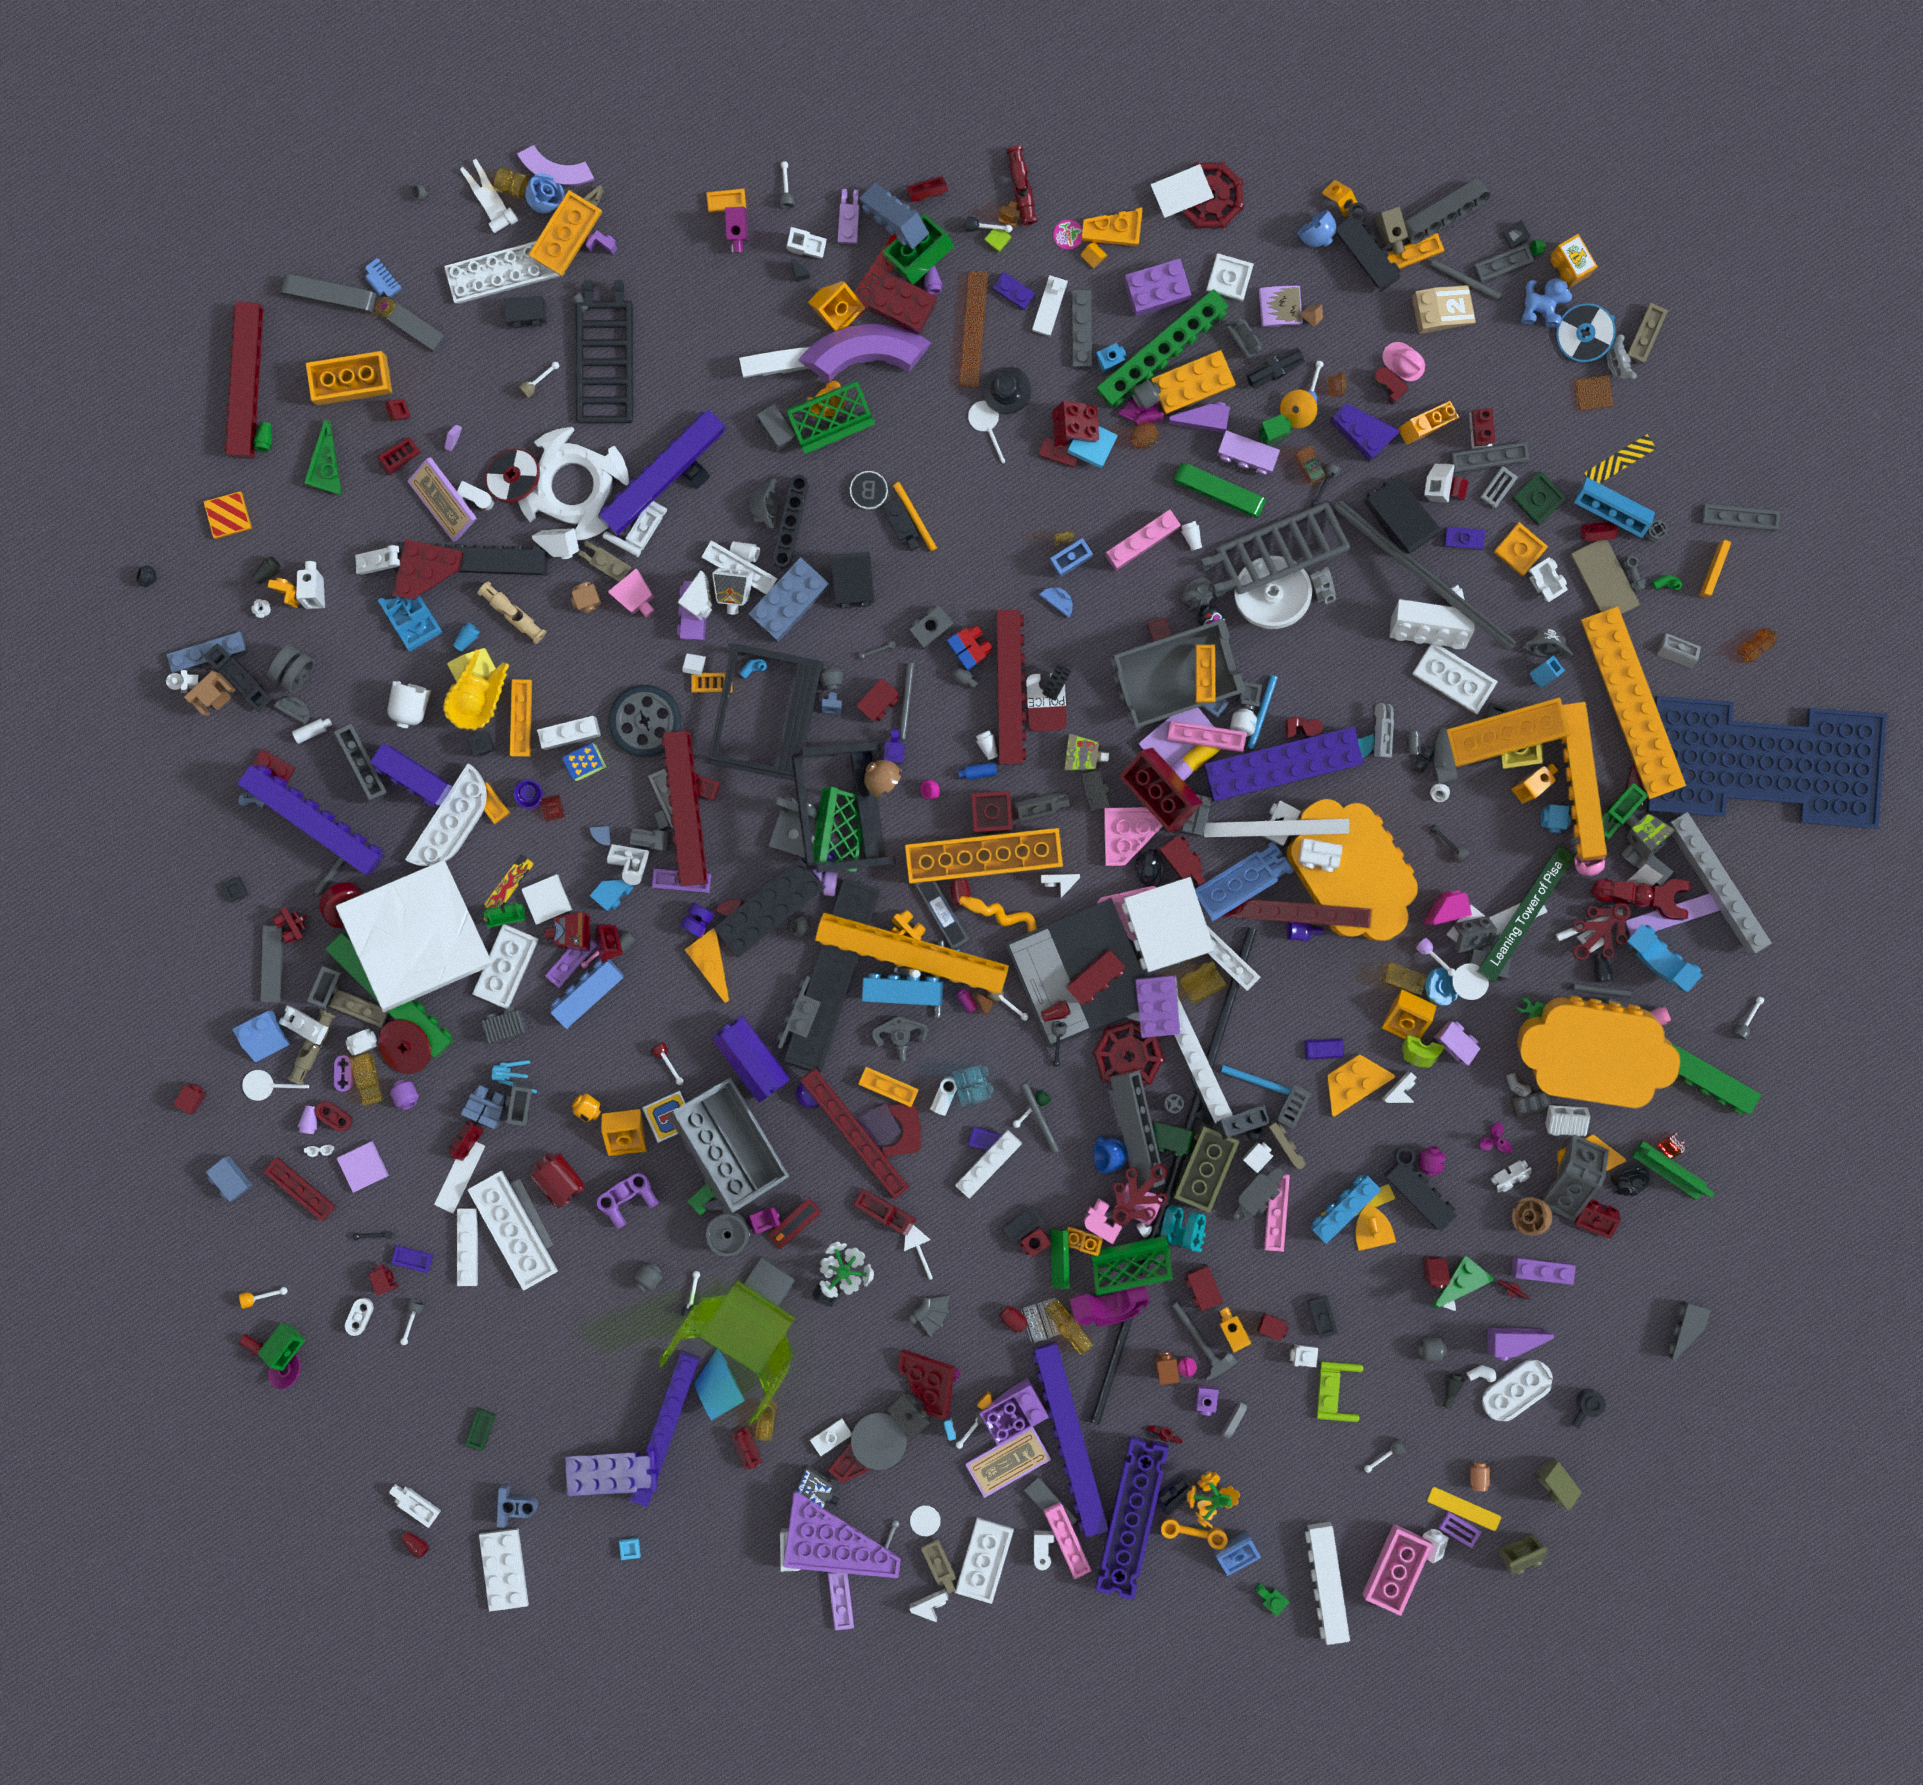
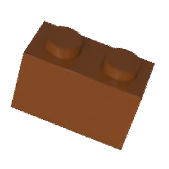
M1170 1351L1158 1352V1355L1154 1357L1157 1379L1160 1385L1180 1383L1177 1360L1174 1354L1170 1353Z

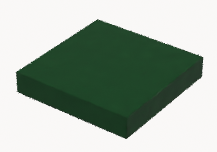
M1541 471L1512 497L1537 525H1540L1567 499Z

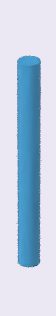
M1270 675L1257 714L1255 732L1250 736L1247 744L1249 749L1254 750L1277 682V676Z
M1225 1065L1221 1068V1073L1288 1095L1291 1088Z

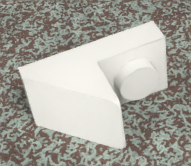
M1080 874L1041 875V883H1045V887H1056V883H1060V898H1062L1077 882Z
M1408 1071L1387 1092L1382 1100L1387 1103H1414L1403 1091L1405 1089L1407 1091L1414 1086V1080L1417 1077Z
M944 1588L911 1603V1613L937 1622V1616L933 1607L938 1608L946 1604L948 1600L946 1589Z

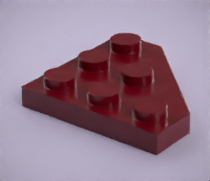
M405 539L393 596L409 600H415L427 590H431L449 576L459 572L463 552Z
M903 1349L899 1355V1372L901 1375H905L910 1383L909 1387L915 1396L921 1399L926 1413L946 1420L949 1416L955 1366Z

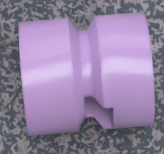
M813 870L826 886L821 892L826 896L835 897L838 872L828 871L823 874Z

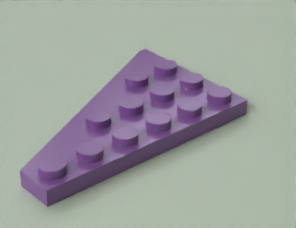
M793 1491L783 1562L784 1568L898 1578L901 1562L898 1555L798 1491Z

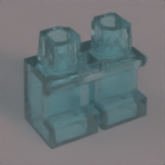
M980 1064L952 1072L957 1088L970 1086L958 1090L962 1107L974 1105L991 1098L990 1095L994 1090L993 1086L990 1083L987 1084L985 1079L989 1074L987 1066Z

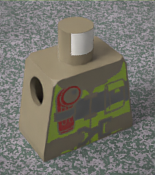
M1069 734L1064 771L1095 770L1097 762L1108 763L1109 752L1098 751L1099 742Z

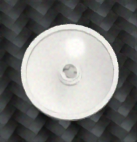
M1270 556L1277 571L1288 567L1283 557ZM1263 558L1252 562L1259 578L1270 575ZM1245 567L1238 576L1242 586L1253 582ZM1304 569L1239 595L1235 590V602L1242 616L1250 623L1266 629L1284 628L1297 622L1308 610L1312 598L1311 581Z

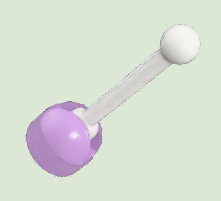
M1427 938L1417 945V951L1423 955L1430 954L1448 971V975H1455V970L1449 968L1432 951L1433 945Z

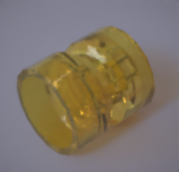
M501 166L497 171L493 188L495 191L503 194L509 192V196L522 199L528 184V176L519 172L513 174L512 170Z

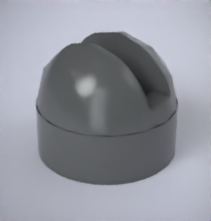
M414 184L411 187L412 198L414 200L425 199L428 195L425 191L426 187L421 184Z

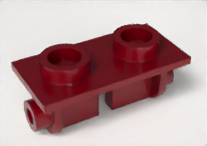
M471 1120L469 1123L466 1122L459 1133L463 1139L461 1140L459 1137H456L449 1147L448 1153L451 1154V1157L463 1161L469 1155L474 1144L480 1139L484 1129L476 1126V1123Z
M749 1427L730 1434L744 1470L754 1469L757 1467L756 1465L763 1463Z

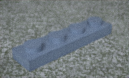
M237 632L166 654L172 673L209 663L203 656L216 643L221 645L231 655L247 651L242 633Z

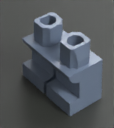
M479 1085L475 1092L470 1094L461 1115L496 1129L505 1110L504 1102L506 1095L495 1092L493 1099L490 1100L486 1098L490 1088Z

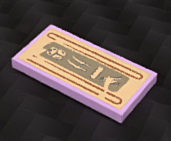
M431 457L427 458L408 480V483L453 542L457 541L477 519Z
M1031 1427L1003 1444L996 1445L971 1459L965 1465L985 1498L1050 1461L1051 1457L1034 1427Z

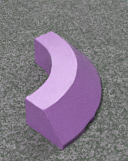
M861 324L837 330L823 337L808 348L798 361L828 383L848 366L855 363L874 362V360L886 361L909 373L932 343L922 336L900 327L885 324Z

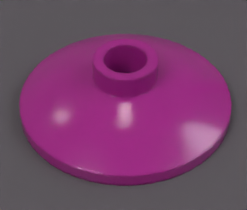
M297 1354L293 1356L283 1371L269 1367V1380L275 1388L286 1389L297 1380L301 1369L300 1359Z

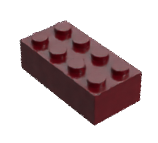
M1153 747L1141 750L1119 776L1168 832L1180 829L1203 804L1198 796Z

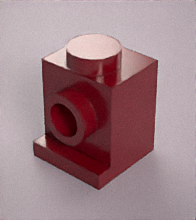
M384 1264L374 1267V1271L369 1274L376 1296L399 1287L398 1283H393L394 1275L392 1271L388 1270V1267H385Z

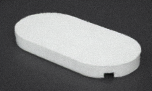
M1526 1360L1520 1363L1485 1390L1482 1397V1406L1486 1414L1498 1421H1509L1518 1416L1550 1391L1553 1380L1550 1369L1538 1360Z

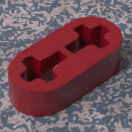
M1611 522L1583 525L1581 527V539L1584 541L1614 539L1617 537L1618 526Z

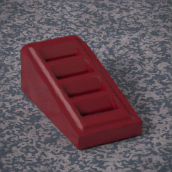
M408 437L377 456V459L386 474L390 476L421 452L411 438ZM406 445H408V447L412 451L410 454L405 448ZM401 450L405 457H402L398 451ZM395 454L399 461L396 462L392 456ZM388 459L392 465L389 466L386 460Z

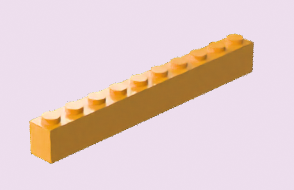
M823 913L815 939L823 945H834L844 951H855L861 956L868 955L875 957L879 961L893 962L900 967L907 966L919 972H928L935 977L949 978L952 982L966 983L973 988L980 987L990 993L1002 992L1009 967L995 961L827 913Z

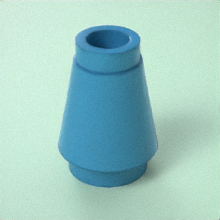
M469 622L463 625L453 646L462 652L479 637V629Z

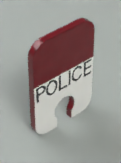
M1040 674L1030 675L1026 681L1030 729L1036 732L1063 730L1067 725L1065 684L1056 701L1042 694L1043 690L1039 687Z

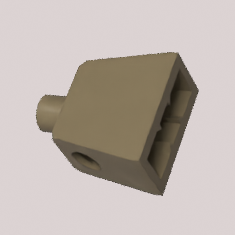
M1399 206L1382 212L1374 218L1384 246L1391 245L1394 255L1405 252L1402 241L1408 237Z

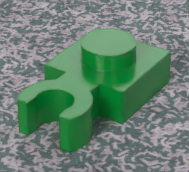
M1521 998L1526 1003V1007L1523 1009L1516 1007L1519 1012H1528L1529 1014L1526 1017L1528 1019L1542 1016L1545 1005L1537 1001L1531 1005L1528 999Z

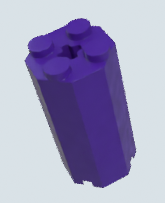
M743 1015L711 1037L759 1103L791 1079Z

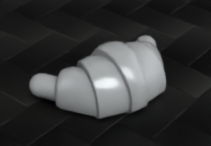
M1620 334L1606 354L1607 366L1614 377L1635 379L1637 374L1631 369L1630 356L1626 354L1624 344H1622L1624 336Z

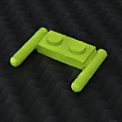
M1321 1361L1317 1419L1358 1422L1359 1415L1337 1413L1340 1371L1362 1372L1363 1366L1360 1364Z

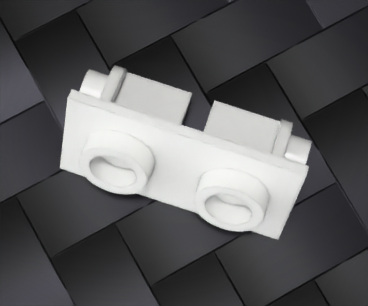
M1519 1160L1509 1166L1511 1174H1508L1504 1169L1493 1175L1491 1181L1494 1185L1498 1184L1497 1192H1506L1513 1187L1512 1184L1518 1181L1520 1183L1524 1182L1530 1177L1531 1168L1526 1169L1528 1165L1525 1160Z

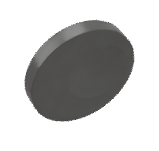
M874 1413L862 1418L855 1425L851 1434L850 1445L855 1459L861 1465L871 1470H885L901 1460L906 1450L907 1438L903 1426L897 1419L888 1414Z

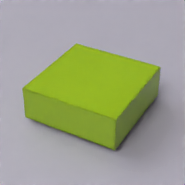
M992 229L985 238V242L1000 253L1011 239V236L1004 230Z

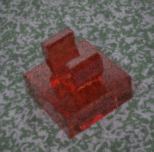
M1677 1133L1661 1140L1658 1144L1671 1159L1683 1154L1686 1150L1683 1146L1685 1141L1679 1142L1676 1139Z

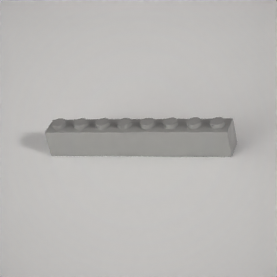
M1686 812L1667 823V825L1675 829L1672 837L1708 893L1712 896L1748 955L1755 954L1770 945V939L1689 813Z

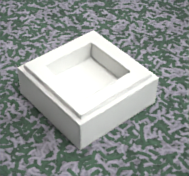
M686 654L683 672L702 675L706 657Z

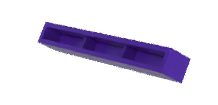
M710 410L700 413L696 418V422L692 426L688 425L683 430V435L679 439L675 438L665 452L662 451L656 456V461L651 466L647 465L642 470V475L638 479L634 478L631 480L628 488L624 492H619L614 498L615 501L610 506L606 505L600 511L601 521L618 536L726 431L725 425Z
M683 1350L679 1355L645 1456H647V1452L655 1451L656 1469H650V1474H656L657 1481L701 1357ZM641 1488V1492L631 1494L629 1501L648 1507L653 1492H649V1488Z

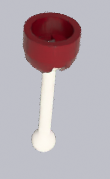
M662 1042L652 1048L651 1051L657 1058L664 1059L676 1078V1083L682 1085L684 1080L678 1076L666 1057L668 1053L666 1044Z

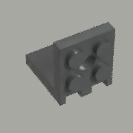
M784 796V798L778 797L776 805L781 811L769 847L805 858L798 802L788 796ZM807 803L812 840L816 830L818 812L812 804ZM796 829L798 831L796 839H789L788 833L790 830Z

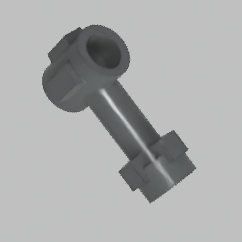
M1630 555L1625 557L1622 564L1624 568L1629 569L1633 583L1630 585L1634 592L1646 588L1645 579H1640L1636 567L1639 563L1638 558Z

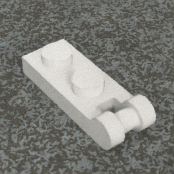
M388 546L387 548L355 555L356 574L363 575L399 567L400 560L397 556L399 546Z
M287 1005L284 1010L286 1013L283 1018L281 1017L279 1023L311 1042L320 1045L328 1027L296 1008Z

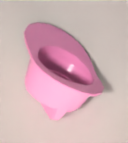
M1393 342L1385 347L1382 359L1384 365L1405 381H1415L1423 375L1425 362L1417 351L1402 342Z

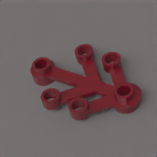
M1622 902L1614 904L1612 908L1592 906L1587 909L1586 915L1591 919L1597 916H1611L1606 922H1584L1577 920L1573 924V929L1576 932L1597 930L1584 944H1580L1573 949L1575 959L1585 960L1590 954L1589 949L1602 936H1604L1602 956L1605 959L1613 957L1614 949L1612 948L1611 927L1616 922L1618 935L1615 936L1616 944L1624 945L1627 942L1625 920L1630 916V908ZM1590 909L1596 911L1595 916L1590 915ZM1618 909L1623 911L1622 916L1617 914ZM1581 923L1583 928L1578 929L1576 924ZM1623 936L1624 942H1619L1618 937ZM1606 949L1611 951L1610 956L1605 955ZM1582 950L1584 952V955L1579 956L1577 954V951Z
M1161 1164L1154 1165L1150 1171L1151 1176L1138 1191L1136 1181L1138 1170L1135 1167H1130L1126 1171L1130 1200L1126 1205L1123 1194L1126 1190L1125 1183L1119 1181L1114 1185L1117 1207L1113 1210L1112 1217L1117 1224L1125 1225L1135 1218H1146L1148 1220L1154 1218L1156 1214L1154 1208L1147 1207L1145 1210L1131 1211L1136 1205L1166 1204L1168 1196L1165 1193H1159L1156 1196H1144L1156 1181H1161L1165 1178L1167 1174L1165 1166ZM1156 1169H1161L1162 1175H1158ZM1130 1170L1135 1172L1134 1177L1129 1175ZM1117 1185H1122L1123 1190H1117ZM1164 1196L1165 1201L1160 1202L1158 1197ZM1151 1210L1153 1215L1147 1216L1146 1211ZM1119 1212H1124L1126 1217L1121 1218Z

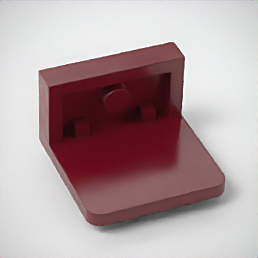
M1064 400L1053 409L1052 419L1054 422L1053 436L1055 437V445H1064L1071 438L1090 442H1097L1099 440L1098 412L1095 406Z

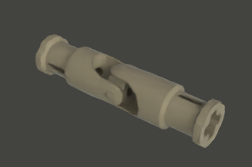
M320 1009L317 1021L329 1027L336 1015L327 1010ZM327 1029L320 1045L308 1039L305 1040L294 1062L295 1067L291 1075L287 1077L288 1080L299 1085L304 1084V1077L307 1071H310L329 1029Z

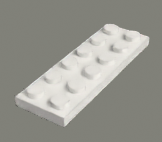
M503 1171L468 1189L523 1291L558 1272Z

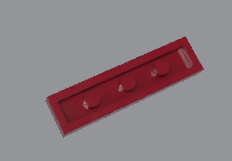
M276 1157L264 1171L268 1177L322 1222L335 1209L336 1205L279 1157Z

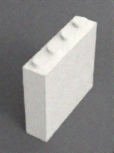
M1191 877L1123 899L1124 903L1121 906L1124 915L1128 914L1130 922H1127L1130 933L1134 932L1135 934L1134 946L1136 951L1141 953L1140 964L1143 970L1146 969L1147 973L1215 951Z

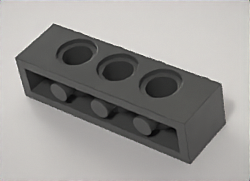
M352 724L334 731L331 737L365 803L369 804L384 797L387 792L376 770L373 769L374 766L370 763L371 761Z

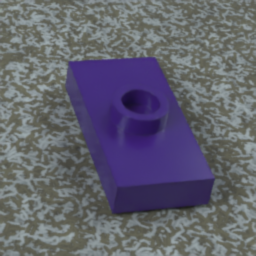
M1446 527L1444 547L1483 550L1485 530Z

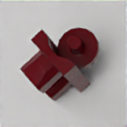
M285 907L272 920L277 928L287 924L290 929L281 934L286 944L295 940L298 942L303 937L296 925L301 930L305 929L306 926L303 921L308 918L306 915L300 917L296 911L292 913L295 918L293 921Z

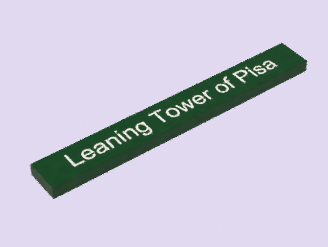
M1560 845L1556 847L1477 970L1479 974L1491 982H1495L1575 855Z

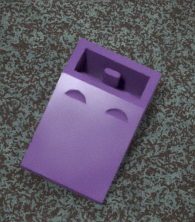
M1028 1378L1008 1389L979 1413L998 1446L1049 1418L1044 1405Z

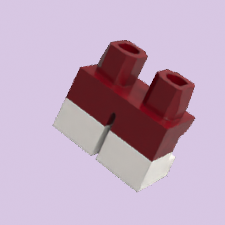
M1493 408L1472 410L1469 413L1470 430H1472V449L1492 447V444L1496 442Z

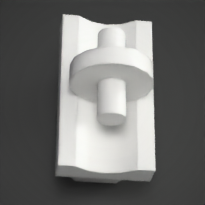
M181 670V675L178 673L168 675L166 684L172 690L181 688V693H187V689H193L198 684V675H187V670Z

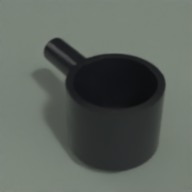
M1584 1389L1579 1392L1576 1404L1580 1411L1571 1425L1579 1428L1586 1415L1589 1417L1601 1415L1606 1407L1604 1397L1593 1389Z

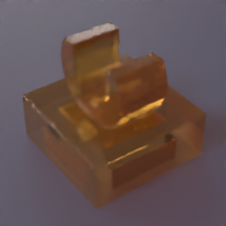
M1010 200L1008 207L1002 205L998 221L1016 227L1020 216V211L1016 210L1018 203Z

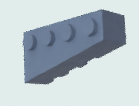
M876 182L859 198L863 204L861 207L867 215L872 214L874 220L880 226L882 224L885 225L888 233L892 236L895 234L903 246L907 244L913 249L929 234L917 211L914 209L911 211L907 204H902L896 196L892 197L886 189Z

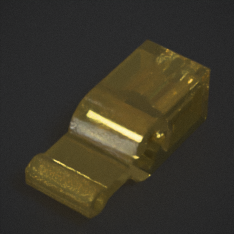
M372 1053L349 1058L357 1088L360 1090L363 1106L382 1102L383 1097Z

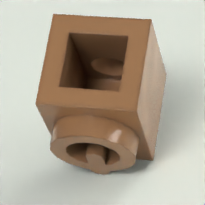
M586 582L573 588L571 602L573 607L578 608L580 612L589 613L594 611L596 606L602 605L594 584Z

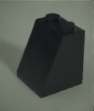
M870 552L831 555L836 606H840L841 609L851 608V605L859 604V607L871 606L870 603H874Z

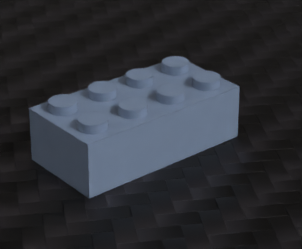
M800 557L750 611L749 615L779 642L824 594L830 585Z

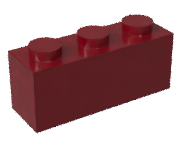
M1108 948L1069 982L1066 988L1081 1005L1084 1003L1087 1005L1094 1000V994L1099 990L1101 992L1110 985L1108 983L1113 978L1117 979L1124 973L1123 969L1125 966Z

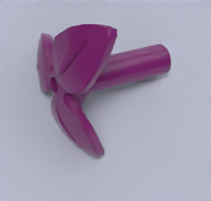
M1500 1121L1494 1123L1490 1129L1493 1138L1484 1137L1479 1144V1148L1484 1151L1491 1150L1494 1144H1496L1498 1151L1502 1153L1513 1152L1511 1143L1507 1139L1500 1137L1504 1133V1127Z

